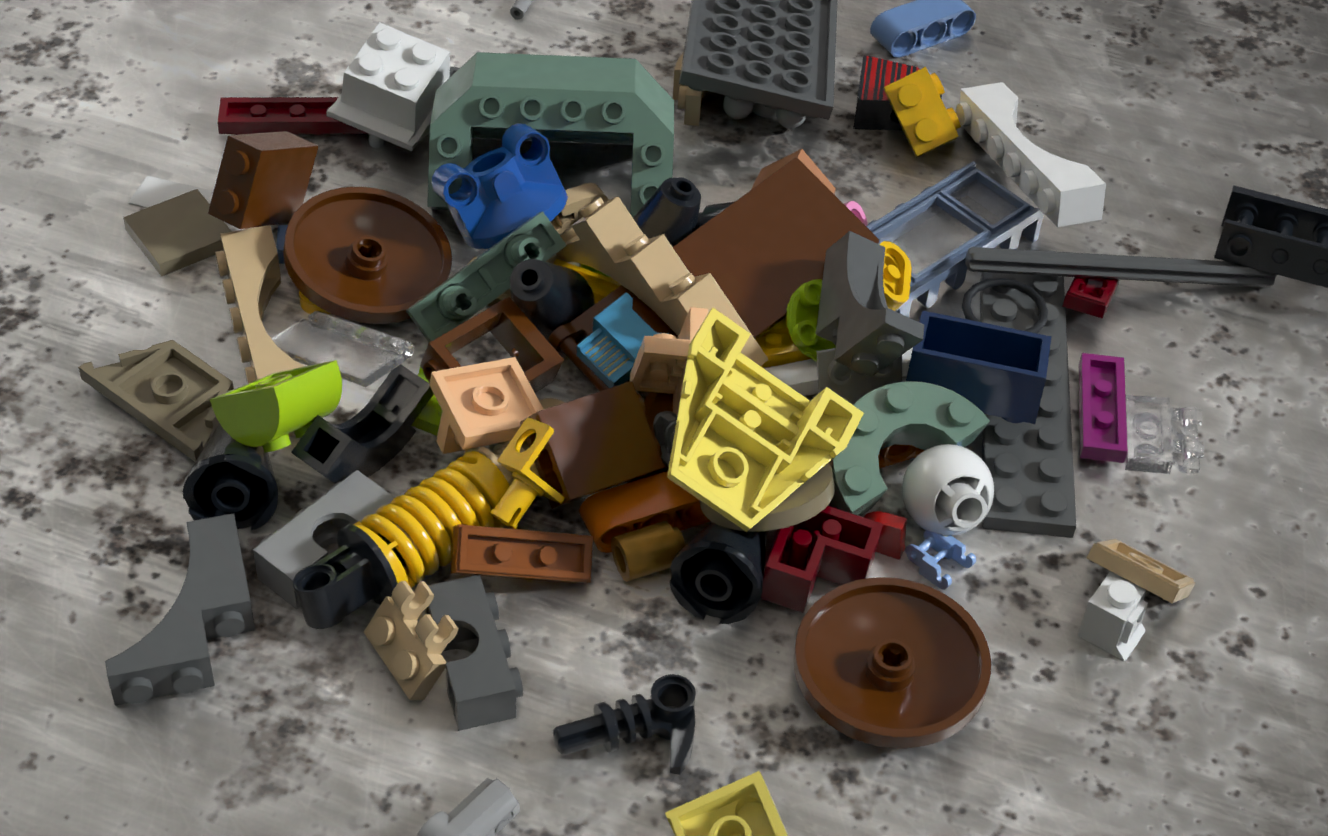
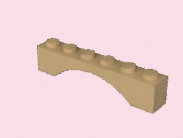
M270 225L221 233L223 251L215 252L219 275H228L229 278L223 279L222 283L227 305L235 303L236 306L229 308L234 333H243V337H237V344L241 362H250L251 367L244 368L247 384L275 372L304 367V365L293 360L277 347L263 326L265 309L271 296L282 283L278 252ZM294 431L288 434L289 437L295 436Z

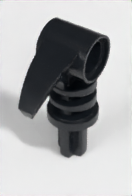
M669 674L658 678L653 683L650 699L646 700L641 694H636L632 696V704L630 705L625 699L616 700L614 710L605 702L597 703L593 708L594 716L557 726L553 729L555 746L558 752L567 755L603 744L605 750L610 753L619 749V738H622L627 744H631L636 741V733H639L644 739L656 734L663 739L670 740V773L680 775L686 768L693 750L695 687L687 678L676 674Z

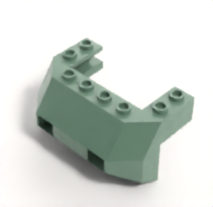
M477 52L436 90L429 139L427 207L431 210H450L447 203L433 191L431 183L436 169L447 163L456 164L464 169L473 161L474 138L502 140L505 131L510 126L518 123L530 126L544 135L550 142L633 145L630 207L632 217L638 213L666 179L673 177L674 100L637 59ZM530 137L525 139V141H532ZM457 178L451 182L448 190L449 194L456 193L460 189L462 178Z

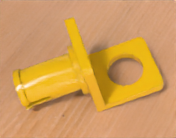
M532 418L525 419L497 460L498 463L512 473L511 477L514 480L490 514L511 529L517 528V524L537 495L540 497L544 496L560 504L565 499L564 496L529 469L554 433V429L551 426ZM536 433L535 441L530 448L520 453L523 441L529 435Z

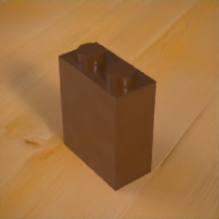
M287 131L228 135L208 214L238 229L289 223L293 214L304 202L319 146Z
M632 381L538 411L527 417L545 423L554 429L553 435L534 461L540 478L565 497L561 504L548 499L552 509L644 477L664 467L661 459V446L656 437L651 433L645 417L644 401L636 392ZM536 433L526 438L529 448L535 441Z

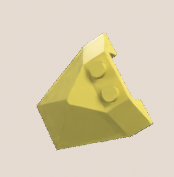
M712 308L689 344L667 478L747 532L847 447L864 412L828 387L811 401L743 355L741 351L751 334L715 308Z

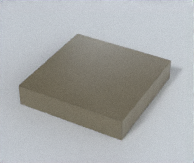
M198 189L123 217L125 230L161 277L214 256L217 251H223L220 234L232 232L224 221L208 214L210 204Z

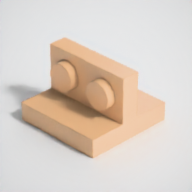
M690 307L678 338L666 333L644 336L630 372V381L633 382L636 391L673 394V413L678 415L689 344L707 316L708 309Z
M516 357L431 373L429 385L442 409L436 440L442 454L511 441L520 428L522 420L538 411L544 410Z

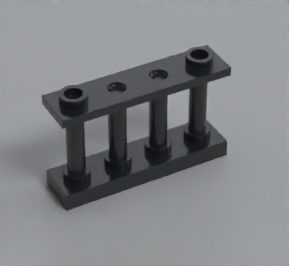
M1233 185L1221 226L1223 229L1214 258L1328 288V209Z

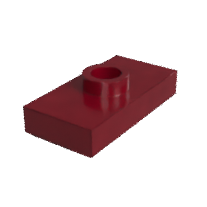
M1074 277L1065 295L1062 307L1103 319L1120 280Z

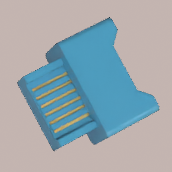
M627 292L593 318L592 334L577 345L576 355L609 388L624 384L630 379V372L644 336L660 334L656 333L632 309L633 298Z

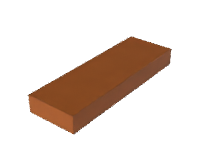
M458 524L453 526L451 574L581 584L591 583L593 536Z

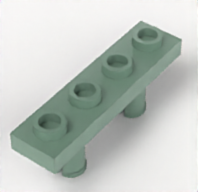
M538 212L408 308L406 312L430 343L464 323L510 288L511 273L519 263L528 259L547 261L567 245L544 212Z

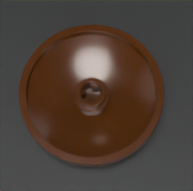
M371 187L332 189L306 201L290 219L283 247V257L287 272L292 282L306 298L333 315L361 323L387 324L410 319L411 317L406 310L448 280L452 266V251L448 238L439 223L426 210L403 196Z
M877 577L843 584L823 595L811 606L803 617L796 636L793 658L794 671L798 686L805 700L819 717L831 727L855 740L867 744L905 749L927 746L945 740L962 730L974 718L986 696L991 676V656L982 630L973 617L960 604L944 593L918 582L899 578Z

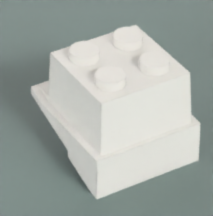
M379 22L345 70L341 95L327 110V116L369 133V145L373 148H381L384 145V140L412 151L430 132L436 90L450 78V51Z

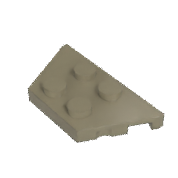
M174 340L152 345L145 350H132L118 354L120 362L94 369L91 361L78 367L81 379L194 462H196L219 425L210 399L234 389L233 381Z

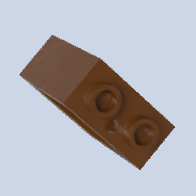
M508 296L431 341L420 363V367L430 383L432 372L462 367L452 356V353L490 331L510 356L516 357L536 393L554 381L564 359Z

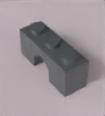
M480 575L428 585L434 594V598L425 609V614H430L437 625L444 615H449L458 627L455 638L443 651L460 649L471 653L466 658L445 663L447 693L458 731L516 718V698L523 696V686L518 668L509 669L506 658L511 657V649L505 629L497 630L495 620H499V611L494 592H485Z

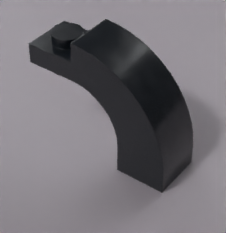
M397 362L376 393L358 414L341 424H330L317 415L291 453L334 483L343 481L356 470L369 477L392 460L416 433V430L411 425L434 393L427 381Z

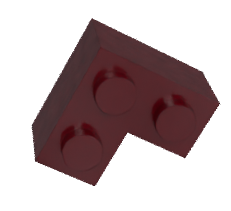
M827 506L819 514L802 523L780 529L765 567L761 599L804 613L817 577L840 585L866 579L876 554L883 524Z

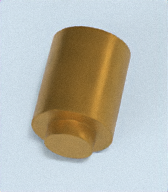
M667 521L624 533L611 539V550L615 565L622 579L626 582L670 568L675 555L685 546V541L679 528H672Z

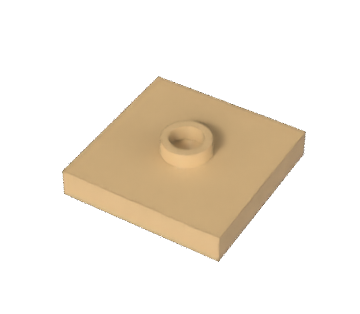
M1117 539L1094 543L1087 556L1088 560L1145 589L1146 593L1149 591L1170 603H1175L1189 597L1196 583L1194 579Z

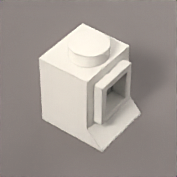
M1110 571L1088 601L1078 636L1115 657L1126 661L1146 632L1141 623L1148 602L1143 600L1146 590Z

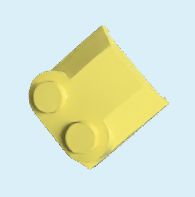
M760 771L665 812L675 836H788Z

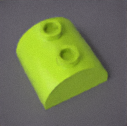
M337 360L275 372L210 399V402L220 425L233 439L250 447L262 446L264 453H268L291 445L288 434L293 431L296 438H302L317 415L324 418L337 408L342 395L341 373Z

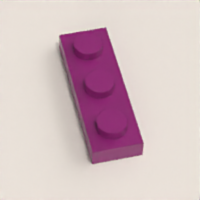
M1081 353L1078 364L1080 458L1124 463L1128 452L1124 358Z

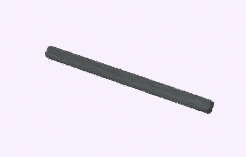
M982 247L969 248L965 258V265L970 272L1249 287H1271L1274 285L1275 278L1277 277L1276 274L1227 261Z

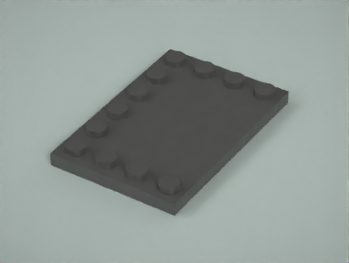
M691 0L679 84L686 85L696 91L707 90L723 94L733 100L744 99L760 103L770 109H785L798 112L807 118L829 120L834 105L838 0Z

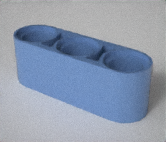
M916 0L880 13L872 22L870 33L892 56L899 58L966 34L974 25L976 14L962 0Z

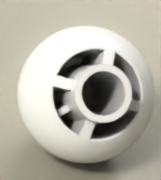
M938 445L920 453L908 466L902 483L903 502L911 518L923 529L942 534L943 536L959 535L975 528L988 514L994 498V482L986 463L973 451L958 445Z

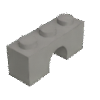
M356 470L343 481L335 483L325 495L312 505L301 509L291 521L274 534H269L261 540L259 545L253 549L258 580L294 608L298 609L300 604L293 586L295 575L303 568L315 564L328 555V552L323 548L329 544L338 543L337 534L341 528L346 525H353L358 521L361 522L368 514H375L379 507L389 504L395 497Z

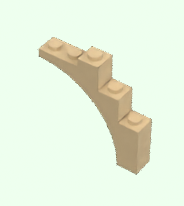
M601 197L594 199L579 210L582 218L560 234L567 246L556 253L559 260L587 265L610 276L649 306L678 336L690 307L708 309V312L715 308L751 334L711 273L694 277L681 261L664 234L649 239L643 234L619 197L604 202ZM751 334L741 353L761 366L769 359Z

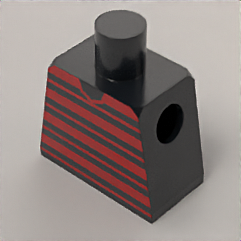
M863 55L853 129L903 130L883 88L920 70V68Z

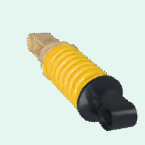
M526 439L521 445L520 453L529 448ZM510 441L497 444L493 452L483 446L466 450L462 457L451 462L446 469L438 470L431 478H426L418 486L408 489L404 495L397 496L389 504L379 507L375 514H368L361 522L358 521L353 525H346L341 528L337 534L339 548L315 564L300 570L293 579V586L306 624L314 629L333 627L370 600L381 605L386 596H392L394 588L400 581H406L412 588L419 584L420 581H423L425 575H433L439 569V566H446L452 561L453 526L506 527L497 518L493 517L490 512L496 507L514 480L511 477L512 473L497 462ZM534 462L529 469L539 476Z

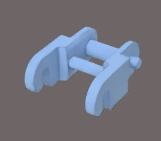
M927 530L924 532L925 540L918 546L909 544L905 549L908 559L920 567L919 574L940 589H947L952 583V579L948 574H945L942 578L940 577L941 566L937 563L943 557L948 560L952 558L965 568H970L976 563V556L973 553L965 556V545L952 535L944 537L942 534ZM931 547L938 552L934 557L926 552Z

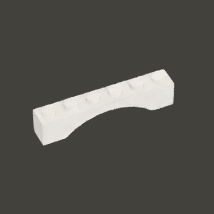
M1003 82L961 89L960 103L956 106V115L961 126L1057 228L1102 220L1106 183L1088 165L1053 155L1034 145L1024 137L1016 127L1018 97Z

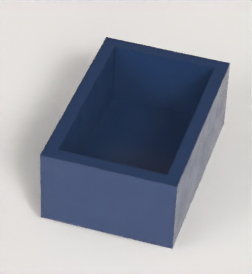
M922 310L919 322L924 324L923 340L912 349L906 382H925L942 386L965 397L984 414L998 416L1011 423L1026 422L1035 424L1047 377L1052 337Z

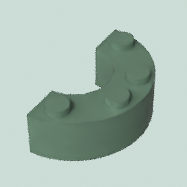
M907 381L876 388L854 404L864 414L847 447L829 462L832 467L835 491L828 506L858 516H862L875 506L888 489L879 471L878 455L881 449L892 445H912L924 451L944 444L966 447L977 438L990 420L965 397L935 384Z

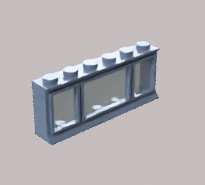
M973 161L960 170H954L947 178L934 186L925 188L921 194L906 203L899 204L893 211L880 219L871 221L866 227L879 239L878 244L883 241L892 242L899 246L910 260L912 271L909 299L896 310V312L909 317L911 303L916 298L926 308L933 306L938 297L940 282L943 280L955 290L963 285L967 273L965 258L969 248H995L999 245L1001 249H1017L1021 235L1033 243L1038 240L1044 214L1039 208H1034L977 169L976 162Z

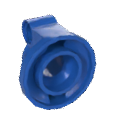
M520 123L510 126L503 135L502 147L479 156L464 169L456 164L447 163L441 165L434 172L431 183L433 191L447 203L467 246L475 249H489L538 212L543 211L551 222L564 209L568 195L551 162L549 141L544 135L530 126ZM531 137L532 145L526 153L520 154L522 142ZM457 178H462L460 189L456 193L449 194L448 190L451 182Z

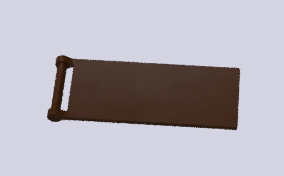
M794 158L675 245L673 249L694 277L711 273L756 340L787 316V306L791 295L803 283L815 279L823 280L826 250L846 233L852 231L877 244L879 239L798 158ZM620 285L573 321L555 329L548 338V342L557 352L562 351L598 391L609 389V387L576 355L579 343L575 338L582 332L586 337L592 334L593 318L625 292L633 298L632 309L656 333H669L678 338V335L649 306L623 285ZM637 391L644 399L646 398L648 392Z

